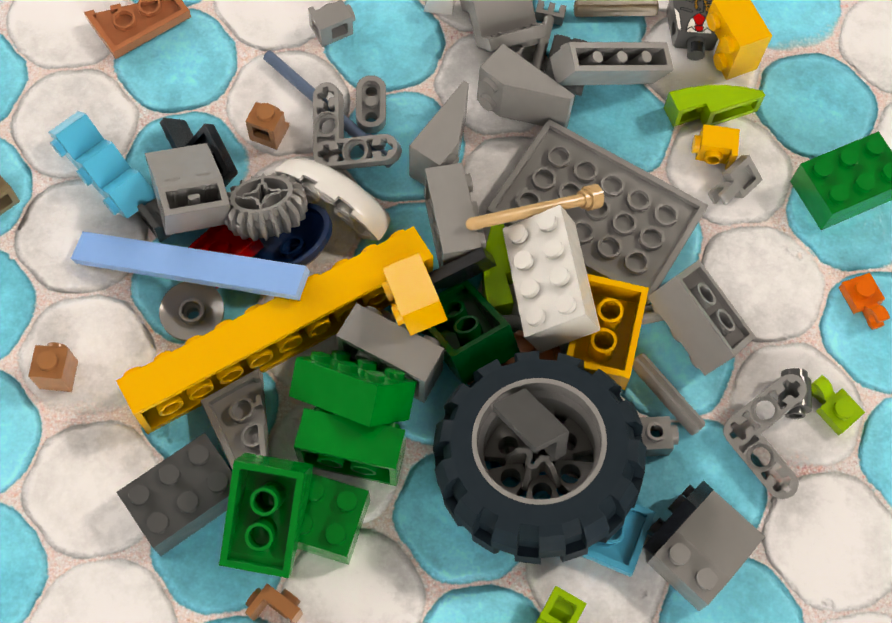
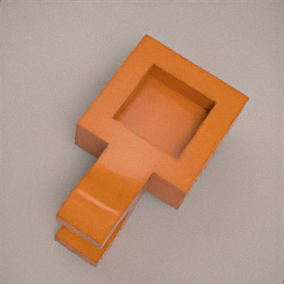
M870 273L841 283L839 289L853 314L862 311L872 330L885 325L883 321L890 318L886 308L880 305L885 298Z

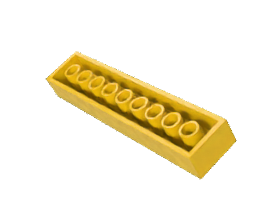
M414 226L407 230H398L390 235L388 240L378 245L371 244L365 247L359 255L349 260L342 259L336 262L332 269L322 274L309 276L300 301L274 297V299L262 305L255 304L236 319H227L220 322L209 333L189 338L182 347L174 351L160 353L154 358L153 362L143 367L129 369L116 382L133 415L145 432L149 434L202 406L200 400L259 368L264 373L334 336L339 332L356 303L363 307L367 305L372 306L379 311L390 306V303L395 300L389 302L381 283L386 282L387 279L382 268L420 253L427 272L430 273L433 271V255Z

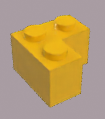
M713 0L706 20L709 29L714 31L719 39L713 56L716 69L722 72L726 80L756 70L772 38V34L751 0Z
M420 253L382 268L387 279L386 282L381 283L389 302L395 300L390 303L398 326L406 325L410 336L448 320Z

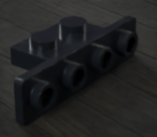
M163 118L160 121V125L172 149L204 143L208 144L222 175L225 187L238 174L214 124L204 123L193 136L185 120Z

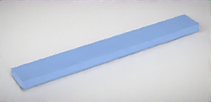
M84 231L71 257L76 264L298 301H300L310 270L304 265Z

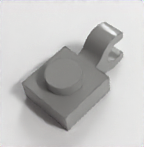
M741 155L722 173L726 182L711 189L708 195L713 204H716L721 199L724 205L732 201L734 197L744 198L763 180L750 155Z

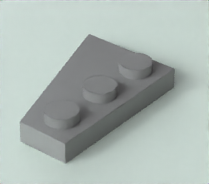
M259 368L200 400L232 470L234 460L244 453L270 457L263 374Z

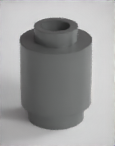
M785 369L781 371V377L786 374L798 375L805 381L808 390L804 400L785 414V417L790 419L804 418L807 413L812 411L811 378L808 377V372L804 369ZM786 381L783 384L786 390L778 396L781 409L787 406L782 401L789 395L796 398L800 395L797 389L801 385L798 381L794 384Z

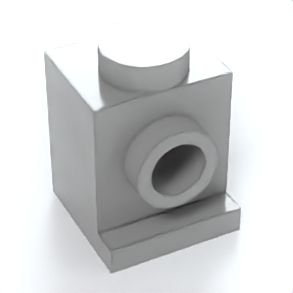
M342 0L334 3H328L318 10H315L313 6L308 8L310 27L322 47L353 34L355 15L349 4L345 5Z
M670 416L640 417L643 425L642 441L647 446L646 457L670 455L674 445H678L679 442L677 425H671ZM659 430L660 437H654L650 433V431Z

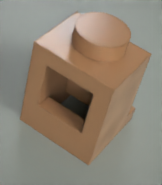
M255 102L245 121L250 140L276 150L290 126L288 122H285L284 112L269 103L261 104ZM261 130L268 132L269 135L261 133Z

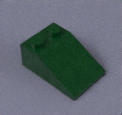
M468 280L437 294L448 320L424 331L428 336L439 341L440 346L444 348L445 363L462 384L466 385L473 381V372L488 363L498 359L500 364H503L514 357L515 353H520L510 324Z

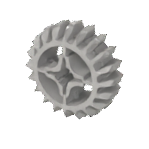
M263 173L260 177L251 176L250 180H241L239 186L230 187L231 192H227L230 212L228 217L224 219L228 230H231L234 236H240L242 240L251 237L254 242L259 238H264L266 241L269 237L273 236L279 238L281 233H291V227H299L300 221L306 219L305 213L308 211V202L305 190L302 188L301 183L297 182L296 178H289L287 174L278 176L276 173L265 176Z

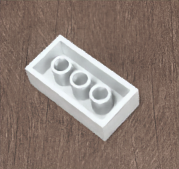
M558 205L503 228L524 338L542 353L600 331L576 225L563 207Z

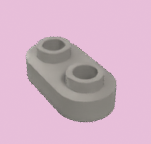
M372 75L360 79L356 86V123L366 133L379 132L386 124V85L381 78ZM369 93H375L376 95H375V96H368L367 94H369ZM370 118H373V119H375L376 121H374V122H368V121H366V120H367V119H370Z

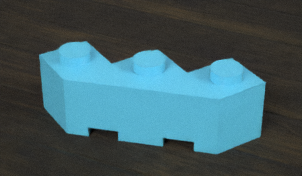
M77 111L48 132L54 139L50 142L54 150L61 157L66 155L78 169L76 171L87 186L92 184L105 198L103 202L113 215L118 213L128 219L139 211L138 205L141 203L146 205L156 198L153 189L140 171L129 166L113 142L102 137L86 113Z

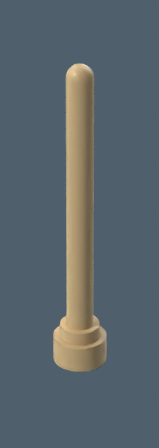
M598 184L583 186L576 195L468 218L466 227L469 230H477L522 220L558 205H561L564 210L580 207L587 211L595 210L603 206L604 194Z

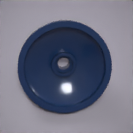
M308 203V211L305 213L306 219L300 221L299 227H291V233H281L279 238L273 236L269 237L267 241L264 238H259L264 247L252 258L307 266L321 254L331 237L333 225L329 214L323 207Z

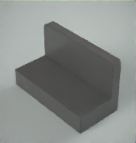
M526 388L493 404V411L533 452L544 449L554 461L566 455L569 430Z

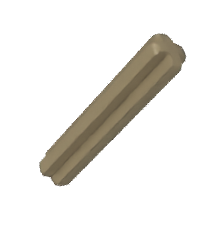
M575 0L574 15L576 17L656 16L659 10L658 0Z

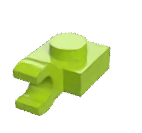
M821 375L811 384L812 396L822 404L816 412L838 436L865 413L843 388L835 394L831 383L825 376Z

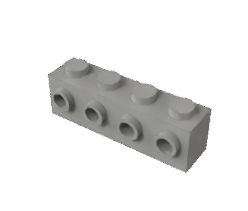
M568 42L561 45L560 50L550 57L554 79L561 86L654 84L674 70L667 42Z

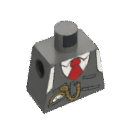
M669 0L666 13L672 45L675 48L687 49V58L690 60L698 61L705 57V50H713L718 40L715 32L709 29L706 20L713 0Z

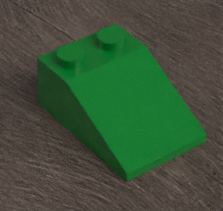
M244 453L234 460L219 566L284 578L291 576L309 498L313 464L251 453Z

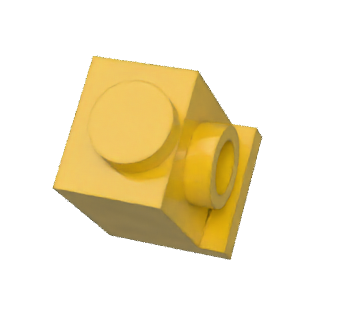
M703 124L700 134L694 135L691 153H696L695 160L705 161L713 165L725 164V170L729 168L738 156L740 129Z

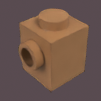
M50 342L47 346L35 345L28 377L39 389L72 392L78 360L64 344Z

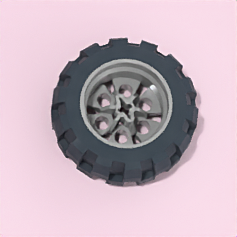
M539 351L515 353L514 363L501 366L498 359L474 371V382L469 386L464 383L459 385L444 405L445 417L436 424L433 443L437 483L443 496L444 505L457 526H464L472 534V541L491 553L496 554L501 550L513 554L515 562L541 565V558L559 556L560 560L565 562L588 554V547L598 541L606 543L624 525L628 512L631 508L635 507L642 486L646 464L647 446L643 444L641 435L643 425L634 404L628 400L623 401L620 397L621 386L602 370L598 369L594 374H591L584 370V360L558 353L557 361L539 359ZM526 388L556 418L565 421L563 425L569 430L568 442L572 443L575 448L573 450L567 449L565 456L555 460V466L552 463L554 461L553 458L546 451L545 455L541 454L533 464V453L538 454L539 451L533 452L506 426L493 411V404ZM505 446L516 448L508 455L500 452ZM593 454L594 463L575 461L580 456ZM485 461L498 462L502 467L488 470ZM571 473L576 475L579 480L575 483H566L561 477L563 474ZM509 477L520 481L515 487H506L502 484ZM556 489H558L564 495L559 497ZM524 491H527L526 498L520 497ZM546 491L551 498L534 499L533 496L537 492Z

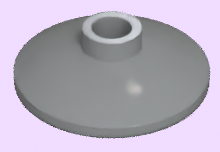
M182 282L172 287L163 297L159 307L160 321L166 332L172 337L181 341H187L193 336H203L214 330L217 324L222 322L225 311L224 302L219 292L213 286ZM191 312H199V316L197 318H188Z

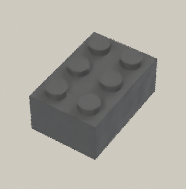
M204 433L116 493L153 549L162 556L227 511L232 471Z

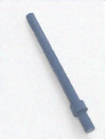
M271 50L267 51L263 59L313 102L315 88ZM323 98V101H325L328 105V100L326 98ZM344 114V130L351 137L372 135L366 134ZM359 145V148L365 151L364 146ZM371 146L372 151H381L385 156L387 155L385 149L376 150ZM393 164L384 165V166H386L387 168H389V167H391Z

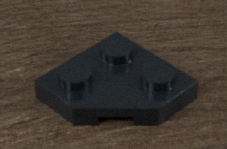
M702 481L696 489L689 485L668 507V510L673 514L666 521L660 517L646 532L651 538L643 547L654 556L714 489L705 481Z

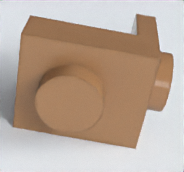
M266 584L262 590L257 588L250 595L246 602L248 608L245 614L255 621L264 608L269 605L289 622L297 623L302 617L303 612L298 607L301 601L286 589L279 593L269 584Z

